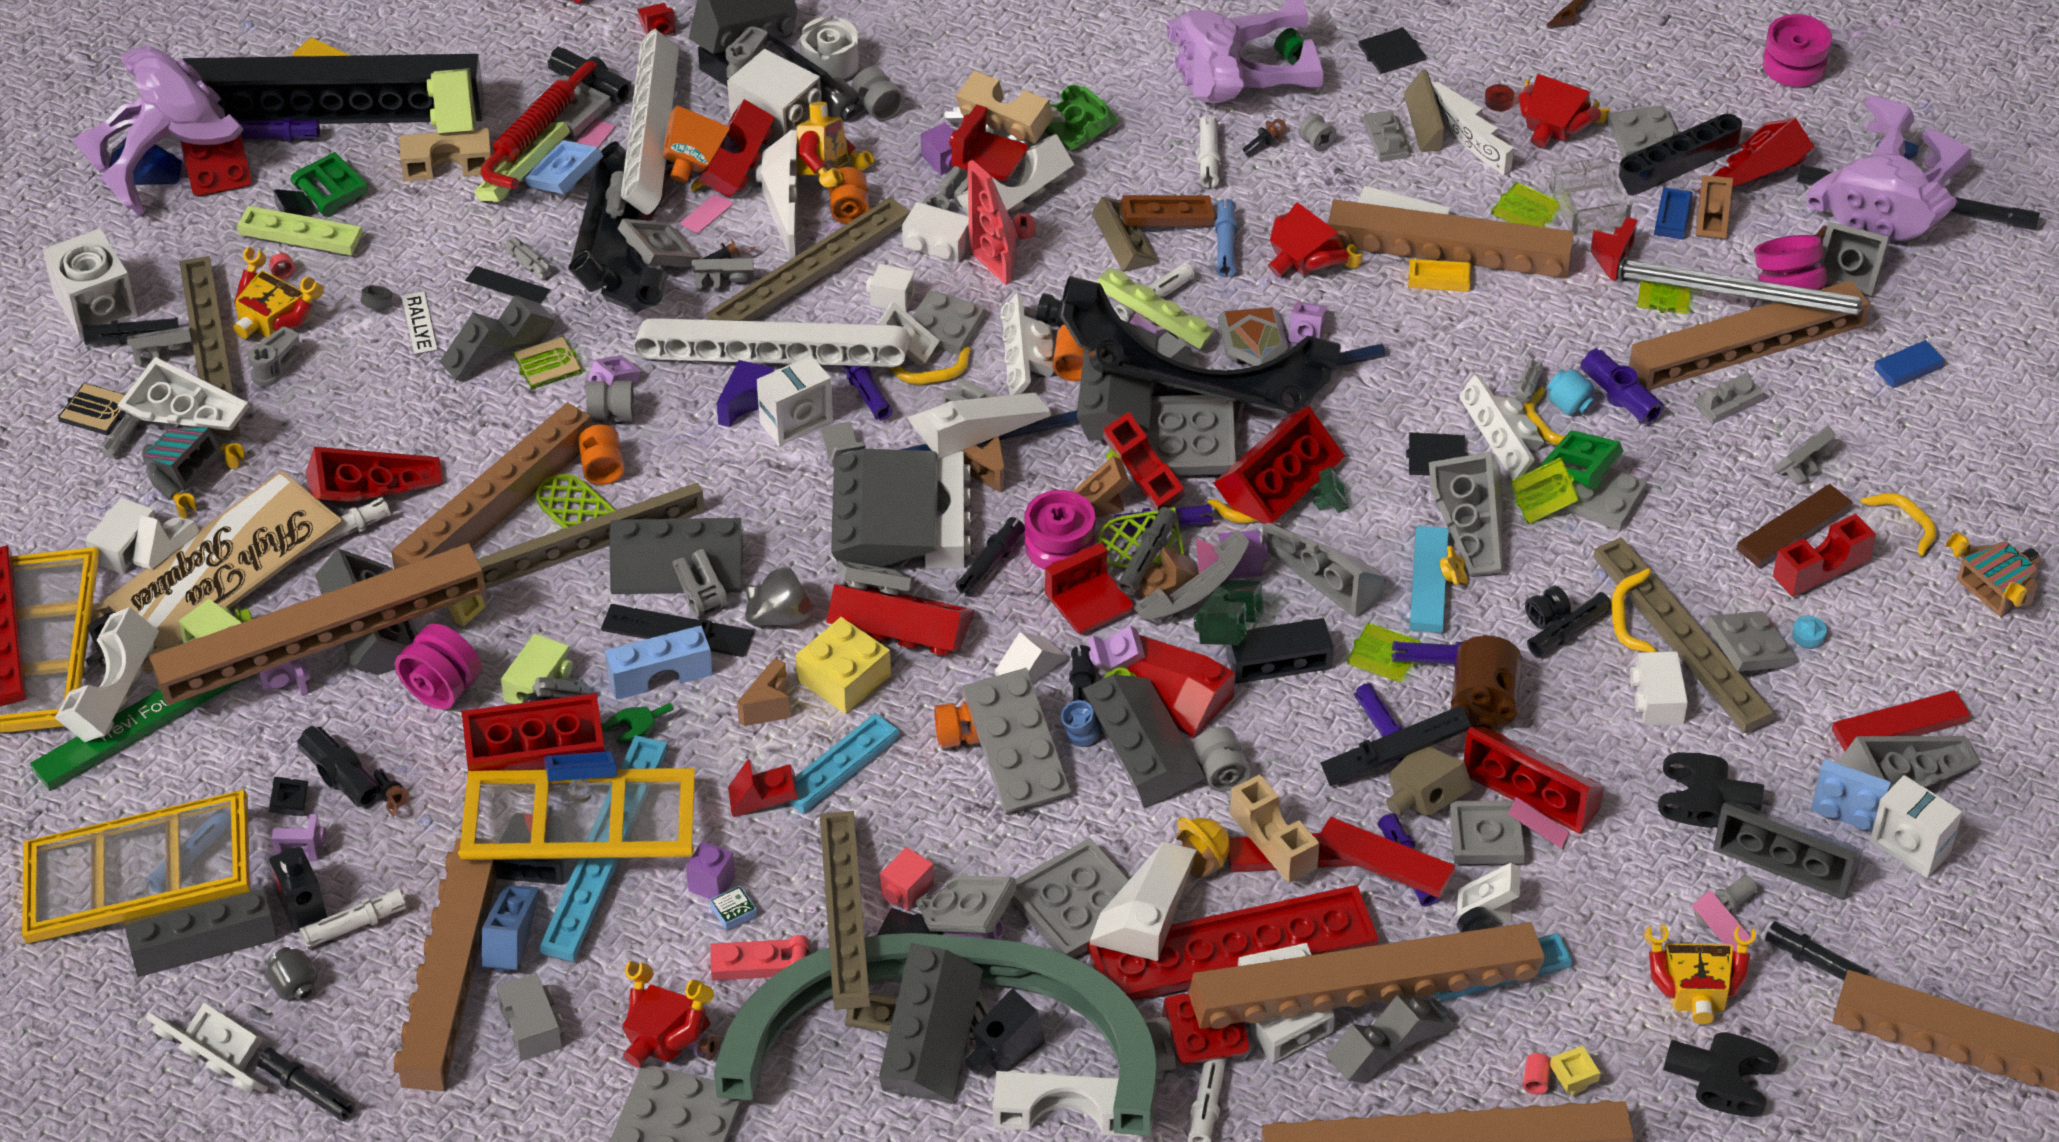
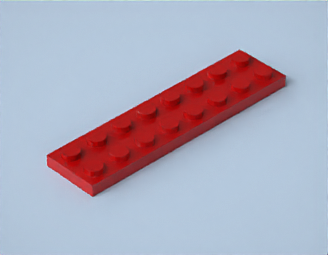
M1357 885L1171 924L1158 961L1090 945V942H1088V953L1093 968L1116 984L1134 1001L1189 989L1194 973L1237 967L1238 958L1242 956L1307 943L1311 955L1375 946L1378 945L1379 938Z

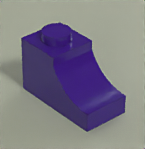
M738 360L716 402L719 425L730 427L741 415L759 410L757 379L774 372V368Z

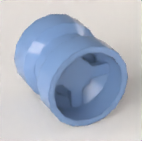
M1078 700L1067 704L1063 708L1061 721L1070 742L1079 747L1093 744L1100 735V726L1095 718L1092 706L1086 701Z

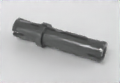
M1161 507L1150 528L1144 530L1141 544L1131 558L1122 577L1117 582L1118 589L1128 595L1136 593L1139 584L1150 568L1158 551L1166 546L1168 542L1167 536L1174 523L1178 520V515L1173 510Z

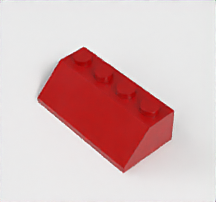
M1308 405L1287 416L1215 480L1213 484L1232 509L1265 524L1267 522L1273 524L1346 456Z
M844 582L834 584L826 623L833 624L842 617L861 631L867 632V635L877 641H886V637L899 639L898 645L917 648L918 644L930 646L929 652L949 656L950 651L960 650L975 609L899 593V595L880 592V589L868 586L867 589L853 588Z
M597 693L461 711L468 771L545 770L546 756L605 752Z
M1470 727L1467 731L1463 762H1465L1471 780L1513 801L1516 797L1549 819L1580 835L1601 808L1604 786L1598 784L1593 779L1584 777L1568 769L1563 764L1554 762L1538 754L1533 749L1526 748L1508 739L1503 734L1496 733L1486 727Z

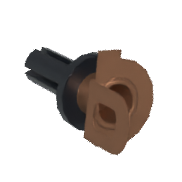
M1275 119L1273 122L1266 121L1267 128H1259V136L1243 148V152L1250 149L1245 153L1247 156H1250L1264 144L1271 146L1274 144V137L1281 143V134L1287 128L1285 122L1281 119ZM1276 123L1281 125L1282 128L1280 130L1275 126Z
M730 237L732 243L726 246L723 242L720 243V250L703 259H732L731 256L735 254L743 256L756 247L748 248L751 249L750 251L742 254Z
M380 768L374 771L373 776L382 787L380 796L387 802L386 809L394 817L397 808L407 802L409 792L402 787L400 782L391 781L384 769Z

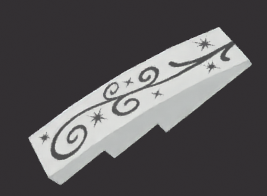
M1435 82L1433 84L1434 94L1443 124L1480 160L1502 175L1508 173L1512 168L1514 147L1497 138L1498 127L1482 119L1483 108L1441 83Z

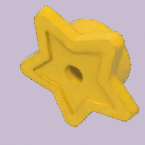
M1447 546L1448 556L1440 560L1442 574L1448 582H1453L1455 586L1460 582L1465 585L1468 583L1464 570L1465 560L1457 555L1453 546Z

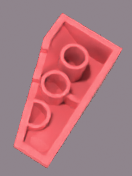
M971 160L968 162L969 252L1007 285L1012 280L1016 257L1017 232L992 176Z

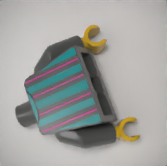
M209 427L171 428L154 444H147L143 448L142 457L147 466L146 474L152 485L169 501L173 499L176 503L179 517L187 519L188 515L184 506H190L196 511L195 499L189 493L180 494V490L185 491L221 453L225 454V464L229 468H238L239 459L244 460L242 445L238 443L225 444L226 440L210 431Z

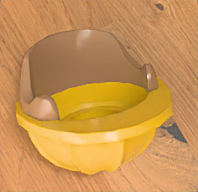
M1180 817L1177 820L1179 832L1175 837L1176 840H1181L1184 847L1197 850L1190 874L1195 878L1202 879L1213 873L1216 869H1221L1229 854L1227 831L1217 821L1211 819L1195 818L1189 820L1185 817Z

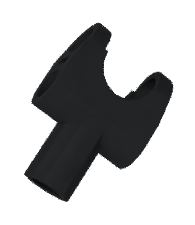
M1673 753L1664 759L1663 772L1667 777L1684 784L1689 789L1669 792L1660 796L1658 811L1665 818L1676 822L1700 827H1716L1719 823L1721 808L1725 802L1732 800L1761 811L1764 784L1727 779L1729 766L1727 761L1721 757L1701 753ZM1673 764H1681V765H1684L1685 767H1683V768H1674V767H1672L1671 765H1673ZM1666 804H1675L1679 808H1670Z
M1721 1032L1714 1036L1710 1050L1672 1040L1663 1070L1700 1081L1696 1091V1098L1702 1105L1728 1114L1755 1117L1764 1112L1767 1103L1766 1098L1761 1092L1753 1089V1086L1741 1079V1077L1750 1074L1774 1073L1779 1064V1057L1773 1049L1764 1044L1736 1034ZM1757 1057L1764 1058L1769 1062L1761 1061ZM1744 1101H1751V1102H1754V1103L1757 1104V1105H1751V1104L1745 1103Z

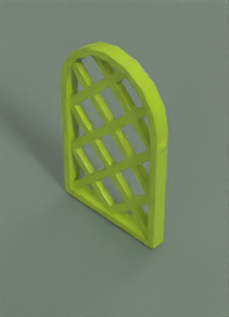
M553 475L540 483L536 490L537 504L562 529L582 523V515H594L593 518H596L598 515H605L616 511L584 481L574 475ZM557 481H569L568 486L557 485ZM542 490H551L550 497H540ZM555 491H567L566 497H554ZM571 491H582L581 498H570ZM588 493L593 498H586V494ZM542 502H549L548 508ZM553 502H565L564 508L552 509ZM569 502L580 503L579 510L568 509ZM596 503L595 510H583L584 504ZM600 504H601L607 511L599 510ZM555 514H562L561 520ZM577 514V521H565L566 515Z
M1175 507L1169 508L1176 513ZM1159 510L1127 516L1122 515L1109 520L1101 528L1097 537V544L1102 541L1107 545L1106 549L1108 551L1112 548L1120 554L1116 562L1108 558L1109 565L1116 568H1127L1128 564L1119 563L1124 557L1129 561L1132 557L1127 554L1132 544L1139 547L1140 543L1136 541L1141 531L1144 532L1146 529L1144 527L1149 519L1154 520L1156 518L1154 515H1157ZM1146 517L1141 525L1133 519ZM1125 520L1119 529L1112 525V523ZM1177 520L1174 523L1175 529L1172 528L1170 530L1173 536L1165 547L1185 555ZM1128 522L1138 528L1133 538L1122 532ZM1107 527L1116 532L1110 542L1102 537ZM1119 535L1129 541L1124 551L1114 545ZM1176 537L1179 551L1171 546ZM1161 553L1159 556H1155V560L1151 564L1161 563Z

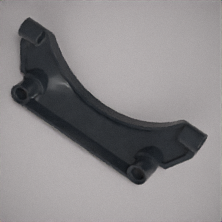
M614 141L601 151L603 157L596 166L568 270L589 292L602 288L601 294L608 301L637 313L656 306L661 302L668 275L665 270L645 266L642 256L634 247L626 242V238L618 230L622 219L652 220L660 203L676 182V180L670 177L675 163L666 160L661 200L650 214L645 215L627 202L623 216H617L616 219H612L610 217L611 214L606 212V191L611 184V175L617 171L624 172L626 150L617 141Z
M1069 276L1063 292V306L1060 317L1077 345L1081 348L1090 349L1089 361L1095 370L1099 372H1116L1270 410L1281 417H1287L1299 411L1305 402L1330 381L1331 372L1335 369L1340 356V343L1307 335L1283 355L1257 366L1235 370H1209L1193 367L1162 355L1139 339L1115 312L1100 283ZM1101 349H1107L1112 353V363L1102 360L1100 356ZM1283 393L1292 397L1294 401L1292 408L1287 407L1283 403Z

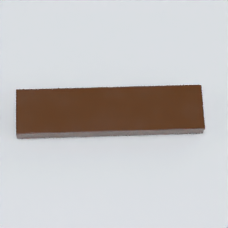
M1828 484L1740 540L1737 550L1760 569L1776 558L1779 549L1802 538H1808L1850 511L1853 502L1834 486Z

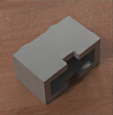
M537 973L496 986L499 1006L507 1027L513 1030L512 1040L520 1061L562 1048L560 1034L565 1032L564 1023L560 1012L553 1013L551 1006L554 1005V999L549 985L542 986Z

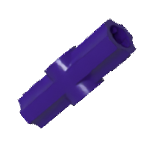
M1597 348L1589 351L1581 361L1580 369L1607 392V401L1613 406L1625 407L1638 420L1647 425L1655 422L1663 412L1664 404L1637 381V372L1633 368L1625 365L1619 366L1602 350Z

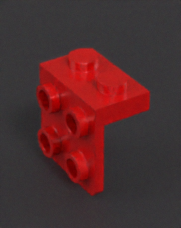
M976 104L970 114H965L959 129L954 130L950 136L949 147L952 148L951 165L968 171V162L973 160L995 180L1006 181L1026 155L1028 146L1025 143L986 132L988 107Z
M241 134L235 140L216 145H196L180 140L181 152L194 196L199 197L250 186L251 175Z
M1101 542L1045 567V595L1078 634H1085L1130 613L1133 609L1132 601L1125 593L1118 589L1117 583L1107 572L1108 550Z
M1189 993L1165 997L1162 1017L1169 1019L1178 1061L1181 1064L1188 1065L1247 1054L1249 1042L1244 1022L1230 1024L1220 1029L1213 1027L1200 1029Z

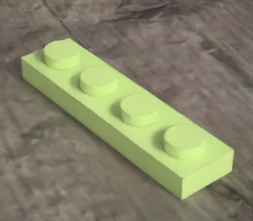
M552 122L513 162L504 161L494 172L517 178L519 183L524 181L523 177L570 133L566 122ZM484 181L474 190V193L479 201L499 202L509 195L508 192L511 189L491 185Z
M247 206L237 224L239 235L351 256L363 236L361 226L254 206Z
M1109 267L1097 280V283L1102 285L1107 295L1198 349H1201L1210 340L1215 330L1208 326L1204 319L1191 316L1181 310L1177 303L1166 301L1157 296L1151 288L1135 283L1120 270H1113Z

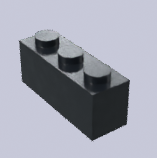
M1324 618L1276 624L1248 630L1243 629L1227 633L1226 656L1230 669L1235 672V684L1332 669L1334 646Z

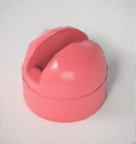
M1019 213L1014 216L1012 223L1016 229L1017 238H1031L1036 232V223L1033 216L1028 213L1021 215Z
M279 252L280 254L273 255L270 258L269 268L273 276L279 279H286L295 272V264L287 253ZM284 263L285 267L280 268L278 264Z

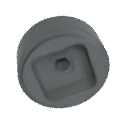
M369 285L362 289L360 301L363 305L374 310L387 309L391 306L393 294L385 287Z

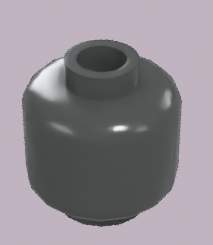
M834 78L833 80L844 91L842 94L822 83L820 85L822 93L821 102H827L828 117H840L845 120L852 118L858 110L856 106L858 102L857 92L841 78Z
M285 947L275 952L267 960L266 964L268 967L265 971V977L282 1000L296 998L297 1001H301L314 992L315 987L313 985L317 981L318 971L303 950Z

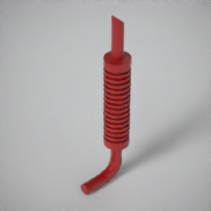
M589 61L584 63L566 81L556 80L493 143L495 152L481 166L480 174L485 182L511 190L518 188L519 180L517 178L494 172L495 168L502 161L513 162L575 100L574 89L597 67L596 62Z

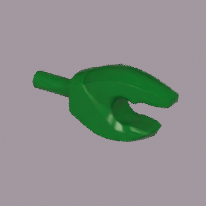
M670 702L651 712L648 707L622 709L609 717L601 725L602 732L619 727L623 723L629 724L631 730L619 736L616 741L618 743H632L635 735L646 737L656 726L654 719L673 711V705Z

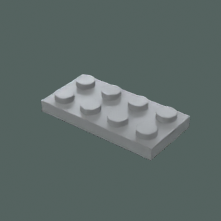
M1027 667L963 685L961 690L1005 815L1069 796L1071 791Z

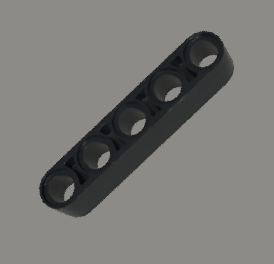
M1722 114L1625 156L1620 161L1617 179L1618 190L1626 195H1637L1733 153L1739 146L1742 129L1741 119L1733 114Z

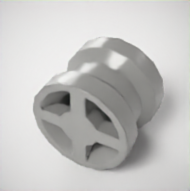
M1312 114L1302 122L1299 128V136L1305 141H1310L1311 147L1316 151H1322L1334 141L1336 129L1331 124L1325 123L1321 115Z

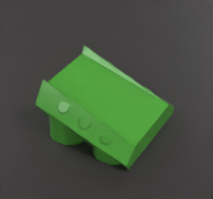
M1072 84L1062 91L1061 102L1050 104L1051 107L1057 108V111L1065 116V123H1050L1045 132L1050 136L1057 134L1063 146L1067 150L1073 151L1119 122V120L1107 104L1088 88Z

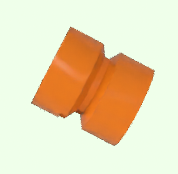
M854 167L839 168L838 170L843 177V181L835 187H828L832 217L843 224H848L869 210L866 176L861 170Z
M1064 324L1057 332L1052 367L1060 378L1068 381H1081L1084 348L1077 345Z
M602 424L593 425L581 432L578 442L584 478L595 485H607L616 482L624 473L618 432L611 426Z
M962 701L960 707H956L954 703L934 705L935 727L941 749L959 746L962 740H965L969 745L980 743L966 701ZM960 721H967V724L961 726Z

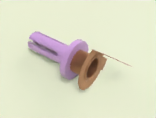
M703 1032L699 1039L686 1047V1049L694 1050L696 1057H702L706 1053L707 1060L712 1061L721 1041L717 1040L718 1036L710 1035L708 1038L707 1034Z

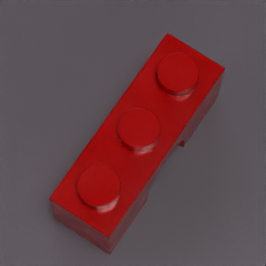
M743 99L727 124L730 128L726 134L736 141L739 153L728 152L719 146L710 164L703 171L698 181L729 199L736 191L742 192L750 178L746 175L749 167L754 168L762 155L758 151L761 143L766 145L774 131L770 126L775 117Z
M1127 412L1103 429L1104 440L1117 458L1122 460L1124 468L1155 511L1161 509V507L1169 508L1185 497L1184 487L1166 463L1163 464L1155 454L1146 434L1130 412Z
M1855 513L1830 525L1826 539L1816 548H1813L1805 538H1802L1777 551L1773 577L1794 597L1870 561L1876 533Z

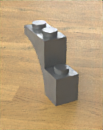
M515 295L498 320L473 312L440 360V363L455 380L465 382L468 376L493 354L519 344L539 345L556 320L540 303Z
M1397 995L1373 1025L1352 1024L1326 1056L1348 1081L1368 1083L1387 1062L1400 1052L1424 1039L1441 1035L1447 1036L1455 1027V1024L1447 1016L1449 1013L1447 1008L1435 999L1425 1000L1417 996Z

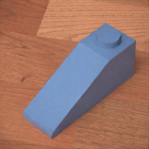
M504 885L482 927V967H492L494 970L501 972L512 969L517 970L525 954L539 896V887Z

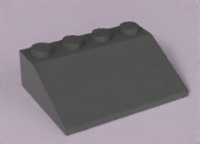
M863 448L834 457L831 553L837 562L838 560L883 567L937 551L938 455L935 451Z

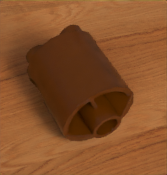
M1488 635L1472 637L1462 642L1456 652L1450 709L1462 705L1472 727H1486L1496 732V729L1510 724L1516 718L1518 711L1522 655L1519 648L1508 640Z

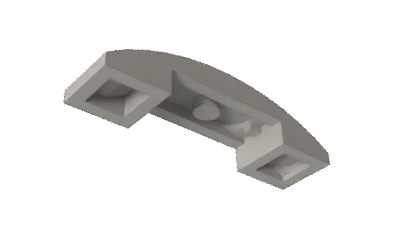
M1237 530L1212 548L1218 557L1216 562L1168 597L1160 588L1156 589L1134 605V610L1142 619H1153L1179 612L1199 602L1214 591L1232 573L1245 553L1249 540L1242 532Z

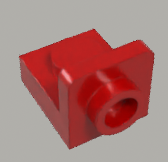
M665 3L637 9L638 19L646 35L653 29L658 30L663 35L676 32L674 11L671 7L667 8Z

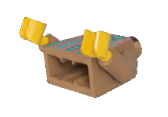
M1954 532L1944 544L1946 547L1953 549V555L1956 558H1962L1957 580L1998 616L2003 617L2014 606L2029 607L2032 605L2038 588L2035 581L2038 572L2037 565L2041 561L2036 550L2028 548L2020 553L2009 542L2004 541L1995 545L1973 546L1968 538L1959 532Z

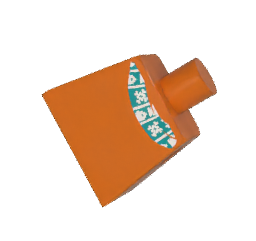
M677 105L669 115L663 149V158L675 163L670 177L678 182L687 183L691 170L702 173L710 164L730 127Z

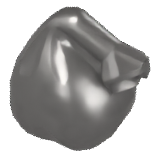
M790 567L775 569L768 574L761 585L745 586L748 598L745 618L752 625H796L806 621L815 610Z

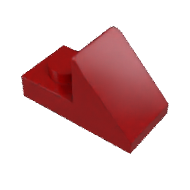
M1626 217L1621 228H1615L1613 235L1598 230L1593 231L1591 253L1612 280L1616 281L1620 261L1623 256H1628L1635 242L1638 222L1636 219Z
M748 759L728 786L733 817L798 798L795 772L791 764L758 773L752 761Z

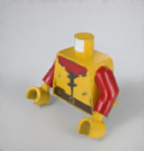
M813 102L809 104L810 119L799 124L797 127L798 174L820 175L819 181L822 186L835 187L843 181V177L837 168L848 163L849 157L851 158L852 167L864 171L874 163V157L869 151L865 150L859 154L855 151L856 147L845 137L843 120L840 117H828L827 102Z
M247 247L243 252V259L248 263L247 270L243 269L234 302L238 316V322L233 327L236 334L243 339H247L251 334L257 332L268 338L281 327H287L292 330L301 327L304 320L310 315L309 311L313 305L312 299H318L323 295V286L315 282L312 277L306 276L302 279L300 283L301 290L264 270L256 273L257 268L262 267L266 263V256L259 250L256 258L252 260L255 251L253 248Z
M1664 924L1660 925L1661 937L1657 940L1651 934V925L1648 926L1644 931V939L1648 944L1652 945V950L1649 951L1651 980L1665 997L1671 998L1674 1009L1677 1011H1692L1693 1021L1697 1024L1711 1023L1714 1020L1713 1012L1725 1010L1727 999L1735 998L1747 980L1751 955L1747 952L1748 946L1753 943L1756 937L1753 927L1751 929V939L1748 941L1739 939L1740 925L1735 929L1733 939L1737 944V951H1733V945L1665 943L1663 949L1662 943L1669 936L1668 928Z

